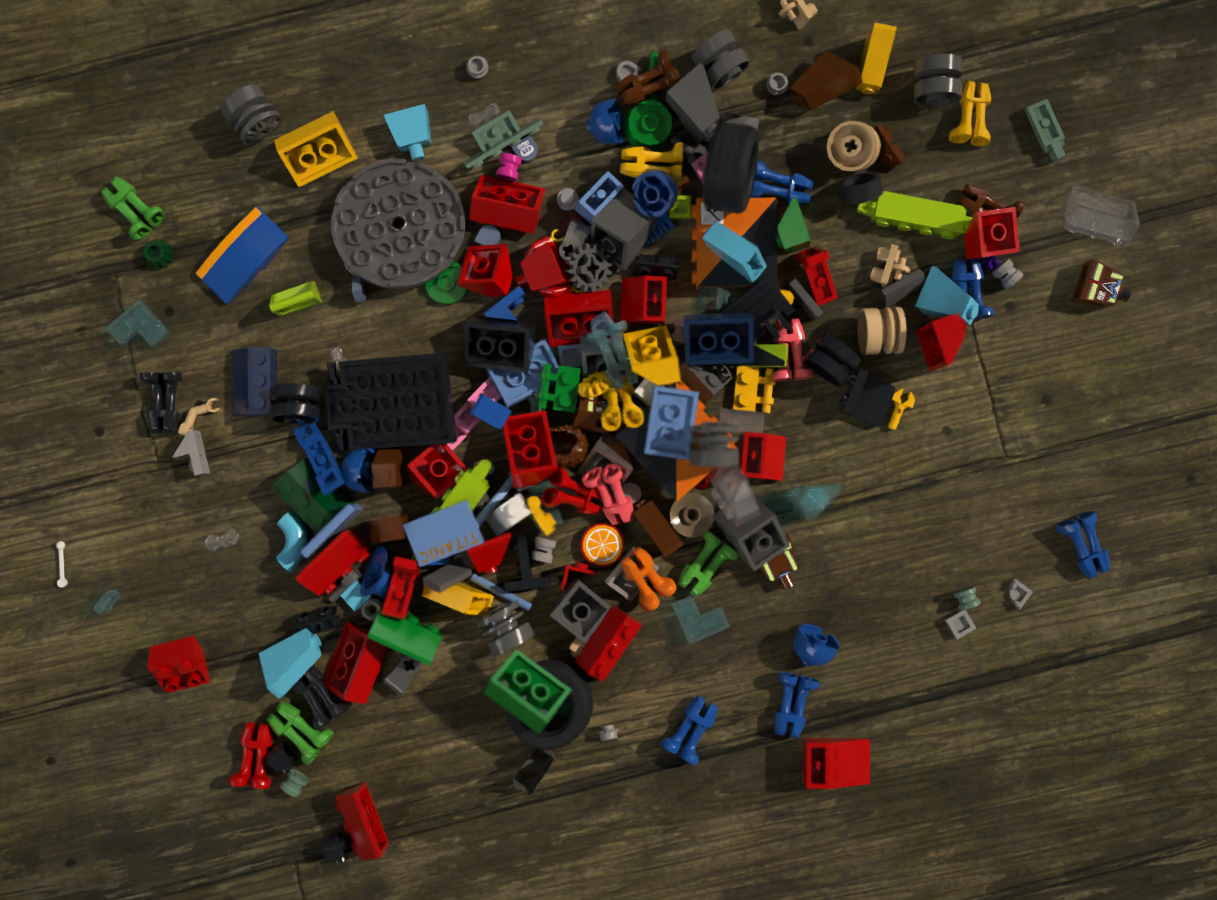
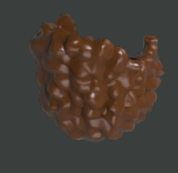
M569 424L549 428L557 466L563 467L566 470L574 468L578 463L584 461L589 445L587 444L586 433L583 430Z

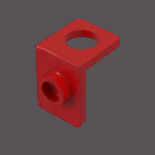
M575 562V566L567 564L561 590H565L569 569L593 575L596 574V570L588 569V564Z

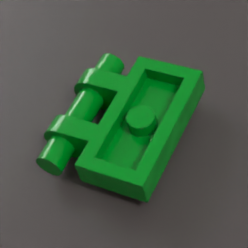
M543 363L542 372L539 373L541 383L540 391L537 392L536 397L538 399L537 408L546 409L547 400L553 401L552 410L575 412L581 368L558 365L557 374H552V364ZM550 380L556 381L554 394L548 393Z

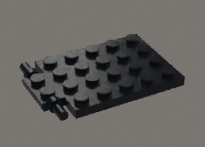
M447 352L340 361V377L337 376L336 362L327 363L329 378H326L327 385H323L328 430L333 429L338 451L347 450L346 434H348L350 450L457 442Z

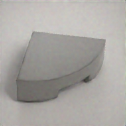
M1012 578L1009 585V597L1013 605L1017 609H1021L1033 591L1017 579Z

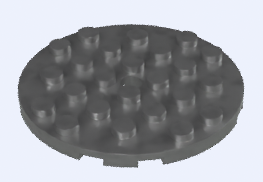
M406 159L383 160L361 169L352 176L353 178L345 187H342L335 200L333 214L331 215L332 237L344 263L363 280L376 286L390 289L413 288L437 278L449 268L457 257L465 235V216L462 202L452 184L436 172L434 168L421 162L406 161ZM396 219H402L405 222L401 229L392 226Z

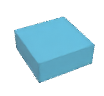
M356 580L340 595L354 611H357L372 597V594L367 596L361 595L360 587L362 583L359 580Z

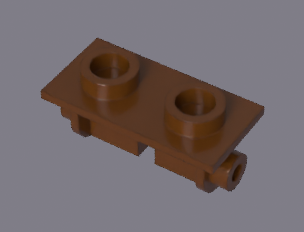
M881 124L874 127L881 143L878 157L888 172H890L896 166L906 161L904 158L905 154H903L897 143L893 146L891 145L894 139L887 130V127Z

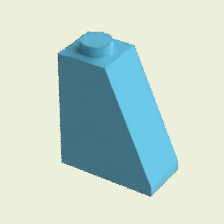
M718 221L706 230L703 240L707 247L747 280L754 283L767 267L758 247Z
M932 266L915 307L924 315L940 319L959 313L960 318L964 319L966 325L971 326L973 319L978 314L979 304L937 267Z
M305 628L259 653L267 689L276 697H283L321 657L322 654L319 647L321 646V641L317 634H312Z

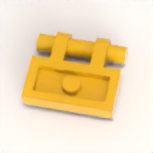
M737 366L732 410L755 412L756 404H762V413L770 414L771 405L774 403L772 391L773 385L776 383V381H773L775 369H766L765 377H759V368ZM758 384L764 385L763 397L757 396Z
M529 497L527 507L547 536L556 530L554 525L557 522L550 512L546 514L542 510V501L539 497Z

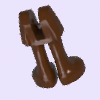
M665 50L658 53V63L653 69L636 76L631 74L614 86L617 94L621 96L620 99L624 106L639 104L645 101L646 95L665 88H672L681 80L676 67H672L671 60ZM661 78V79H659V80H657V81H655V82H653V83L644 85V84H646V83H648V82H650V81H653V80H655V79Z
M965 184L962 190V194L965 197H958L955 205L965 208L966 216L973 217L976 212L987 211L981 207L983 205L992 210L1016 207L1017 218L1026 204L1023 201H1016L1012 205L1003 204L989 196L986 189Z

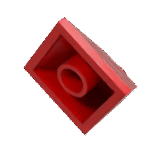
M1016 207L974 213L964 236L966 259L1020 252Z
M494 244L468 247L457 285L488 297L507 296L513 278L507 245Z
M445 443L432 444L403 470L418 487L437 500L456 484L454 481L461 471L466 472L468 468Z
M513 531L466 549L478 573L484 571L485 575L498 570L497 566L502 564L514 537Z

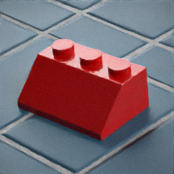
M481 175L471 197L469 220L534 234L539 222L545 188Z
M610 290L573 293L558 297L544 296L549 347L580 344V337L595 336L591 331V320L605 311L613 321ZM614 333L605 336L615 341Z
M959 313L932 321L915 330L929 372L952 364L966 336V323L962 317L960 318Z
M546 410L509 416L503 425V432L514 488L536 485L558 470Z
M354 529L344 530L295 579L318 596L325 593L329 595L338 587L335 583L354 571L352 567L357 562L361 564L370 556L368 551L372 548Z
M613 605L575 659V662L588 674L603 682L607 679L644 624Z
M346 622L323 682L329 690L344 701L366 704L380 671L384 656L388 651V646L368 638V629L350 622Z
M366 782L340 791L336 796L335 804L338 812L343 814V825L345 831L348 834L350 833L353 840L351 844L354 853L358 854L360 860L382 857L389 845V841Z

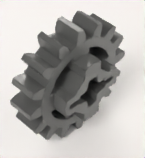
M583 243L582 248L575 246L576 253L569 252L568 255L571 257V260L565 261L569 265L565 273H570L571 275L567 280L570 282L575 281L573 287L580 288V291L587 292L588 290L589 292H595L596 288L602 289V282H609L606 276L612 275L608 267L613 264L607 262L610 255L603 254L605 249L603 247L597 248V244H590L589 246V243Z

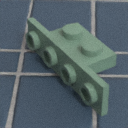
M507 109L470 131L481 151L463 161L467 169L479 167L484 163L483 160L489 156L491 158L496 157L502 153V148L507 145L512 147L521 141V137L527 133L529 136L535 134L540 130L539 126L544 123L541 119L536 118L519 128L512 113Z

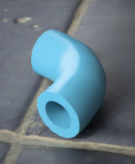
M291 510L277 523L285 534L286 542L285 547L276 556V559L289 572H293L302 561L304 555L301 553V550L308 544L306 526L294 510Z

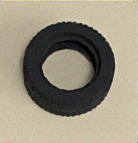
M722 122L715 127L708 148L703 179V203L708 209L736 214L746 210L753 188L759 151V131L754 126Z
M548 659L536 662V664L571 689L569 696L572 702V713L568 722L555 728L545 727L538 734L505 708L504 710L506 711V720L509 722L508 725L511 726V730L523 743L533 748L536 747V749L555 750L572 743L584 731L593 713L594 699L592 698L593 693L591 692L590 684L576 667L567 664V662Z

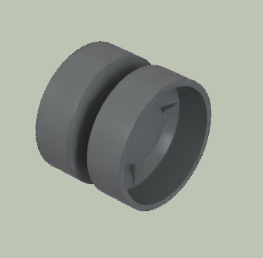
M729 29L722 30L711 36L691 56L696 66L702 63L705 70L709 69L706 75L712 90L720 89L737 79L751 63L742 48L734 50L738 41Z
M932 54L915 60L914 79L919 82L914 84V102L924 106H942L960 101L962 99V82L958 78L962 76V58L954 54Z

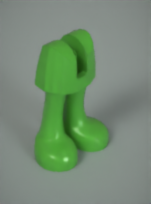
M115 177L111 181L118 191L117 193H114L106 186L100 191L111 210L119 211L131 223L129 235L134 240H140L148 236L152 229L128 206L129 203L153 227L161 224L165 216L164 211L160 207L154 206L150 208L137 197V190L119 177Z
M708 530L703 535L705 544L702 551L691 565L686 564L677 583L682 588H685L692 581L693 577H696L698 580L689 591L694 597L703 593L712 584L710 581L711 577L724 561L728 559L737 560L740 556L734 549L723 543L708 566L703 571H700L711 553L722 543V540Z
M281 701L276 710L288 721L286 722L276 713H271L267 721L278 736L285 735L296 745L302 754V762L309 765L320 753L319 749L324 747L335 733L329 728L323 731L315 730L300 716V710ZM294 726L299 729L314 745L307 743L292 727Z

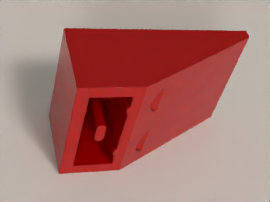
M803 737L802 783L806 789H833L870 784V739Z

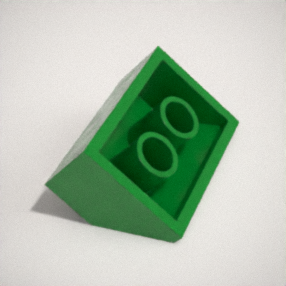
M381 605L367 637L430 666L442 638V633L439 632L440 628L430 623L426 626L419 622V618L411 614H407L405 621L383 616L384 606Z
M516 649L492 677L484 693L540 734L567 698L571 689Z

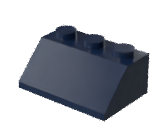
M752 313L684 315L686 365L754 363Z
M248 347L232 350V416H269V407L275 404L270 400V387L277 384V350L271 347Z

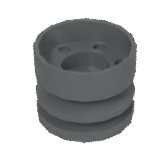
M253 84L235 91L221 106L222 115L231 126H235L234 131L240 136L245 145H253L265 140L282 123L281 115L272 104L268 103L269 99L258 85Z
M703 422L690 426V432H700L699 437H690V441L701 443V448L690 450V465H739V450L728 447V443L738 441L737 436H728V432L738 431V425L726 422Z
M518 601L504 603L487 612L476 622L478 628L486 624L489 626V628L481 632L482 636L494 635V638L487 643L493 657L511 650L535 635L528 621L520 624L517 623L516 620L524 614L523 610L515 614L512 613V610L520 606Z

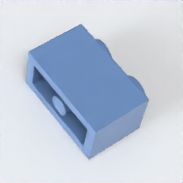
M607 171L578 201L574 210L591 225L592 219L624 188V185Z

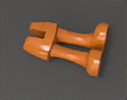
M637 547L632 551V554L638 563L635 564L626 556L621 560L622 568L627 579L634 580L638 586L640 606L645 611H652L659 606L660 601L643 577L646 575L654 590L663 597L671 596L676 591V584L671 578L659 576L653 568V558L645 550Z

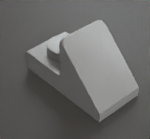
M196 430L188 431L174 453L173 458L180 459L190 456L189 468L191 472H194V476L210 474L201 432Z

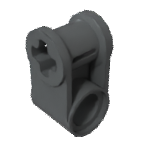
M572 219L559 248V254L564 261L571 260V257H568L566 254V250L573 248L575 252V246L582 248L583 243L589 242L591 226Z
M405 655L383 683L401 696L412 682V678L421 668L423 662ZM411 659L414 660L413 666L409 667V661Z

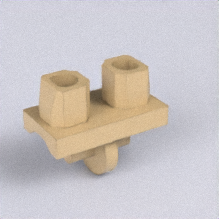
M780 0V4L783 7L779 12L780 17L788 16L795 23L798 30L804 28L818 11L814 4L809 3L806 5L803 0Z
M892 244L891 248L879 247L876 259L877 261L886 262L884 269L874 267L870 278L880 283L883 288L891 285L895 272V280H900L902 274H909L910 268L905 266L906 258L901 257L899 264H897L901 252L898 250V245Z

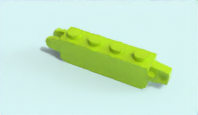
M884 191L880 197L872 201L858 204L856 211L871 217L870 221L876 222L878 226L889 227V225H894L903 231L915 229L920 230L919 233L924 235L936 233L941 234V237L945 239H954L960 234H965L972 217L966 216L965 208L960 205Z
M484 459L473 470L469 468L466 472L461 471L454 481L457 485L453 491L451 489L447 490L441 499L444 501L441 508L436 507L432 513L468 500L473 511L489 489V481L485 477L492 468L491 462ZM415 553L411 557L413 561H417Z

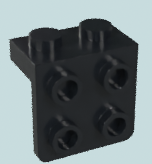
M859 369L854 373L852 372L847 382V385H849L847 393H843L839 402V406H841L839 412L872 426L880 427L894 396L895 387L867 376L868 372Z

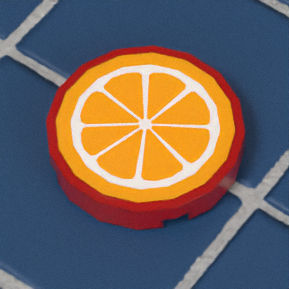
M608 523L592 525L584 532L581 539V551L585 559L598 567H607L616 563L621 558L625 548L621 532L614 525Z

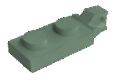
M1048 99L1026 107L1024 111L1045 154L1049 152L1053 163L1063 159L1066 156L1062 148L1065 145V136Z

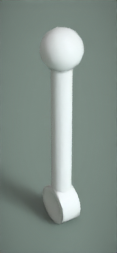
M59 541L56 543V548L59 552L60 573L57 585L62 588L67 586L68 581L64 576L63 549L65 548V543Z

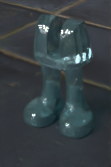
M625 320L606 327L613 341L619 363L616 362L612 354L604 328L586 335L589 342L595 343L599 347L607 366L605 374L616 390L624 387L622 376L619 373L621 370H624L630 385L638 382V373L632 371L630 359L623 343V332L627 329Z

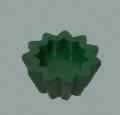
M154 239L147 243L146 248L143 249V259L150 268L155 267L156 270H160L163 267L167 269L168 263H173L171 257L175 255V252L171 251L172 245L166 244L164 239L160 241Z

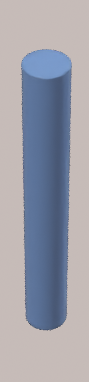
M473 573L470 579L475 584L511 603L518 601L519 607L527 612L532 606L526 600L511 592H505V589L476 573Z

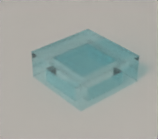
M115 589L105 591L93 610L98 614L108 613L122 594Z

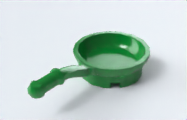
M652 51L649 55V70L653 69L658 63V53L656 51ZM655 92L648 94L645 101L631 105L625 113L623 120L624 135L633 147L646 146L651 151H658L665 147L673 136L675 129L674 117L666 105L654 98Z

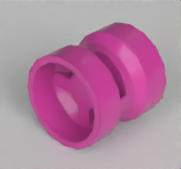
M501 153L499 158L501 167L497 168L496 176L504 180L517 181L519 175L517 169L521 166L522 158L514 154Z

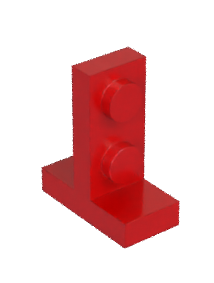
M813 246L795 253L797 262L803 266L815 303L820 306L838 299L826 260L830 259L828 251Z
M395 557L393 563L394 574L382 615L405 621L415 583L418 584L420 571L418 561Z

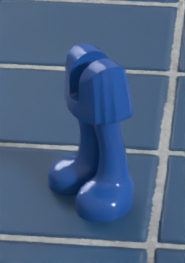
M757 161L750 198L770 195L786 200L787 204H790L793 198H797L799 205L809 204L810 195L794 191V189L810 191L812 190L813 181L797 173L787 176L773 172L762 161ZM760 180L780 183L787 186V188L771 186L760 182Z
M978 258L968 260L967 270L965 260L957 259L954 260L952 281L966 293L967 284H969L971 297L979 304L978 314L973 320L993 317V308L985 307L981 299V279L984 276Z
M1095 511L1083 512L1076 516L1077 520L1069 519L1056 524L1058 533L1068 535L1072 539L1078 555L1076 563L1087 579L1097 576L1093 561L1100 573L1103 574L1110 571L1108 551L1101 548L1096 535L1095 524L1097 522V515ZM1080 526L1083 528L1087 536L1090 551H1088L1085 545V542L1081 534Z
M779 672L778 680L783 684V697L780 710L775 711V734L784 736L787 723L791 722L789 736L798 739L806 723V718L803 715L807 695L810 690H817L819 688L820 681L800 675L793 711H790L793 690L797 684L798 675L790 672Z
M699 695L684 710L686 716L675 734L662 739L660 744L668 751L677 754L685 735L693 723L696 722L688 741L679 752V756L695 766L699 762V757L696 754L697 743L706 728L713 726L718 710L717 705L709 703L703 715L700 716L699 712L705 703V698Z

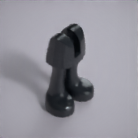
M182 372L140 373V380L148 383L151 388V410L147 412V418L152 434L162 433L163 427L165 433H176L180 412L175 411V394L177 384L183 378ZM163 381H164V383H165V388H166V397H165V407H164V409L162 408V384H163Z
M312 665L304 673L310 682H307L302 676L293 685L296 695L302 694L310 706L314 716L313 727L315 730H319L330 723L333 718L347 711L351 706L349 702H338L330 695L322 681L324 675ZM312 689H314L319 695V697L322 699L323 703L325 704L328 710V713H326L322 709Z

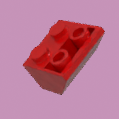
M639 276L622 279L620 323L664 325L666 321L667 277Z
M743 432L738 477L783 481L786 437L765 433Z
M194 636L150 646L148 669L166 694L210 682L203 649Z

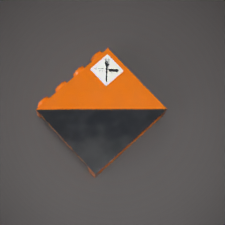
M696 198L695 205H691V218H695V227L691 228V240H695V249H692L691 260L696 262V271H692V284H696V290H699L700 287H752L767 274L777 286V242L775 235H777V198H750L746 210L740 214L708 209L703 203V198ZM716 221L758 247L767 267L754 283L747 280L705 244L703 236L706 230Z
M682 381L679 384L674 382L668 387L691 391ZM699 399L694 425L703 422H719L713 415L709 417L703 411L706 407ZM650 404L642 411L644 421L639 427L630 428L626 426L616 434V437L666 492L678 502L716 466L690 465V459L685 460L644 454L651 409ZM693 432V437L700 436V432ZM692 442L691 450L701 448V443ZM730 442V443H728V447H730V448H737V447L733 444V443H735V442Z

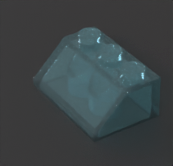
M841 484L792 486L784 494L786 499L783 503L802 520L814 521L844 487Z

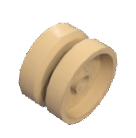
M847 121L838 125L831 132L827 142L829 159L834 166L845 171L867 169L876 161L881 147L879 135L874 128L858 121ZM854 142L856 145H858L856 150H852L851 145Z

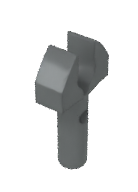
M672 136L669 141L673 146L676 143H683V153L687 155V165L691 168V163L696 160L694 155L702 156L707 152L702 145L699 144L698 147L691 148L676 136Z
M357 568L350 572L341 581L342 583L328 596L329 601L335 602L356 580L361 578L362 574Z

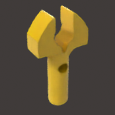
M904 389L894 393L892 401L895 404V409L888 424L889 429L896 430L903 410L907 407L913 408L915 399L912 392L908 393L907 400L902 404L900 396Z

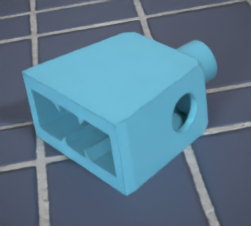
M425 104L385 114V120L401 153L410 151L412 161L423 160L425 156L422 148L431 145L429 114Z

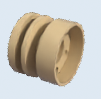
M885 307L882 315L878 308H862L860 310L857 332L859 349L862 355H878L881 347L885 354H891L892 351L895 354H901L904 351L907 330L905 315L901 307H894L892 310L889 307Z

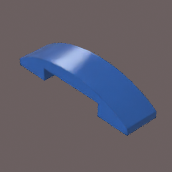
M315 423L302 424L294 429L293 432L300 446L305 450L317 475L315 478L322 493L327 495L344 484L339 465Z

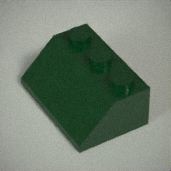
M307 457L289 469L271 487L318 534L348 504H355V502L340 487L324 495L315 478L317 475Z

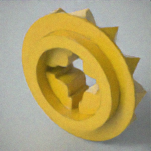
M596 371L594 374H589L587 378L582 379V382L578 385V392L584 398L596 397L607 390L612 382V378L605 371Z

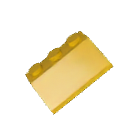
M334 111L274 140L278 154L298 187L358 159Z
M667 325L623 334L632 371L657 385H671L674 382L681 381L678 359Z

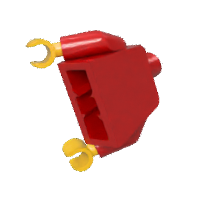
M556 229L552 232L551 237H543L530 245L525 254V259L520 263L524 273L515 278L517 285L521 289L529 285L532 291H539L541 295L551 297L571 294V292H584L578 291L573 287V284H568L571 283L567 280L570 276L569 273H565L566 266L557 247L562 244L564 237L561 239L554 238V236L560 234V230Z

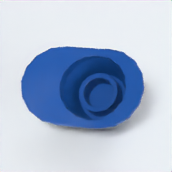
M384 546L377 547L368 559L364 579L360 587L362 596L374 594L386 597L394 573L386 564L387 550Z

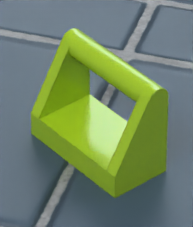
M311 281L271 295L269 306L272 313L283 317L320 304L322 300L316 283Z

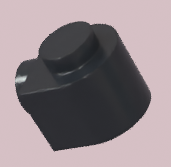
M280 742L266 754V763L270 769L277 773L281 771L284 775L294 767L292 762L298 757L286 743Z
M337 833L321 840L322 851L327 864L333 861L335 864H338L348 859L349 842L346 836Z

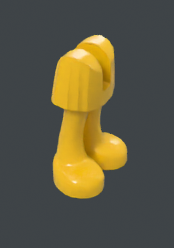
M966 80L962 87V99L959 101L962 105L961 122L958 127L950 131L949 141L964 143L971 138V145L978 147L987 146L990 143L991 136L985 126V110L991 103L990 89L987 83H979L976 96L974 97L975 82ZM975 109V127L974 131L972 132V110Z
M676 143L672 151L669 152L646 151L643 146L621 150V159L637 161V163H622L620 165L621 174L637 178L642 173L659 170L669 174L677 185H681L683 143ZM645 162H663L674 165L672 167L647 165Z
M627 376L620 377L619 386H615L612 378L610 386L603 392V396L608 401V407L601 416V424L606 430L614 431L620 427L621 414L618 402L623 403V417L628 427L637 428L644 421L643 412L632 402L631 396H633L635 391L632 382Z

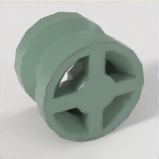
M975 586L965 587L953 592L954 597L959 601V610L970 609L981 604L980 599L976 597Z
M290 769L287 779L281 782L280 788L293 797H299L301 788L307 785L309 779L300 771Z

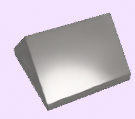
M632 546V548L627 552V554L622 559L628 556L635 564H637L638 562L632 554V551L636 548ZM620 561L607 576L605 582L632 602L639 593V589L634 580L627 579ZM653 563V568L657 572L659 567ZM645 575L643 578L647 583L649 578Z

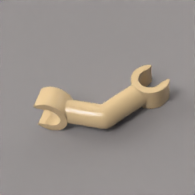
M211 398L206 404L191 408L178 433L186 436L188 431L193 430V424L197 415L207 412H221L222 409L220 408L212 409V404L219 400Z

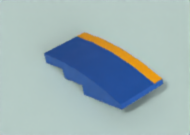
M255 207L223 239L196 274L226 304L232 303L242 288L249 286L260 270L266 269L289 237L259 207Z

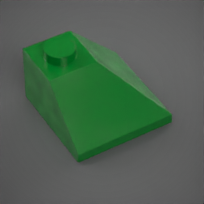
M793 198L777 228L778 234L775 235L778 247H783L784 252L810 247L811 240L797 198Z

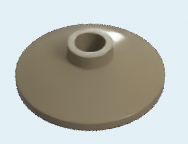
M687 493L678 502L675 501L670 510V521L679 534L686 537H699L711 528L714 521L712 516L714 515V509L710 501L704 496L697 493ZM689 511L695 512L696 516L694 519L688 518L687 514Z

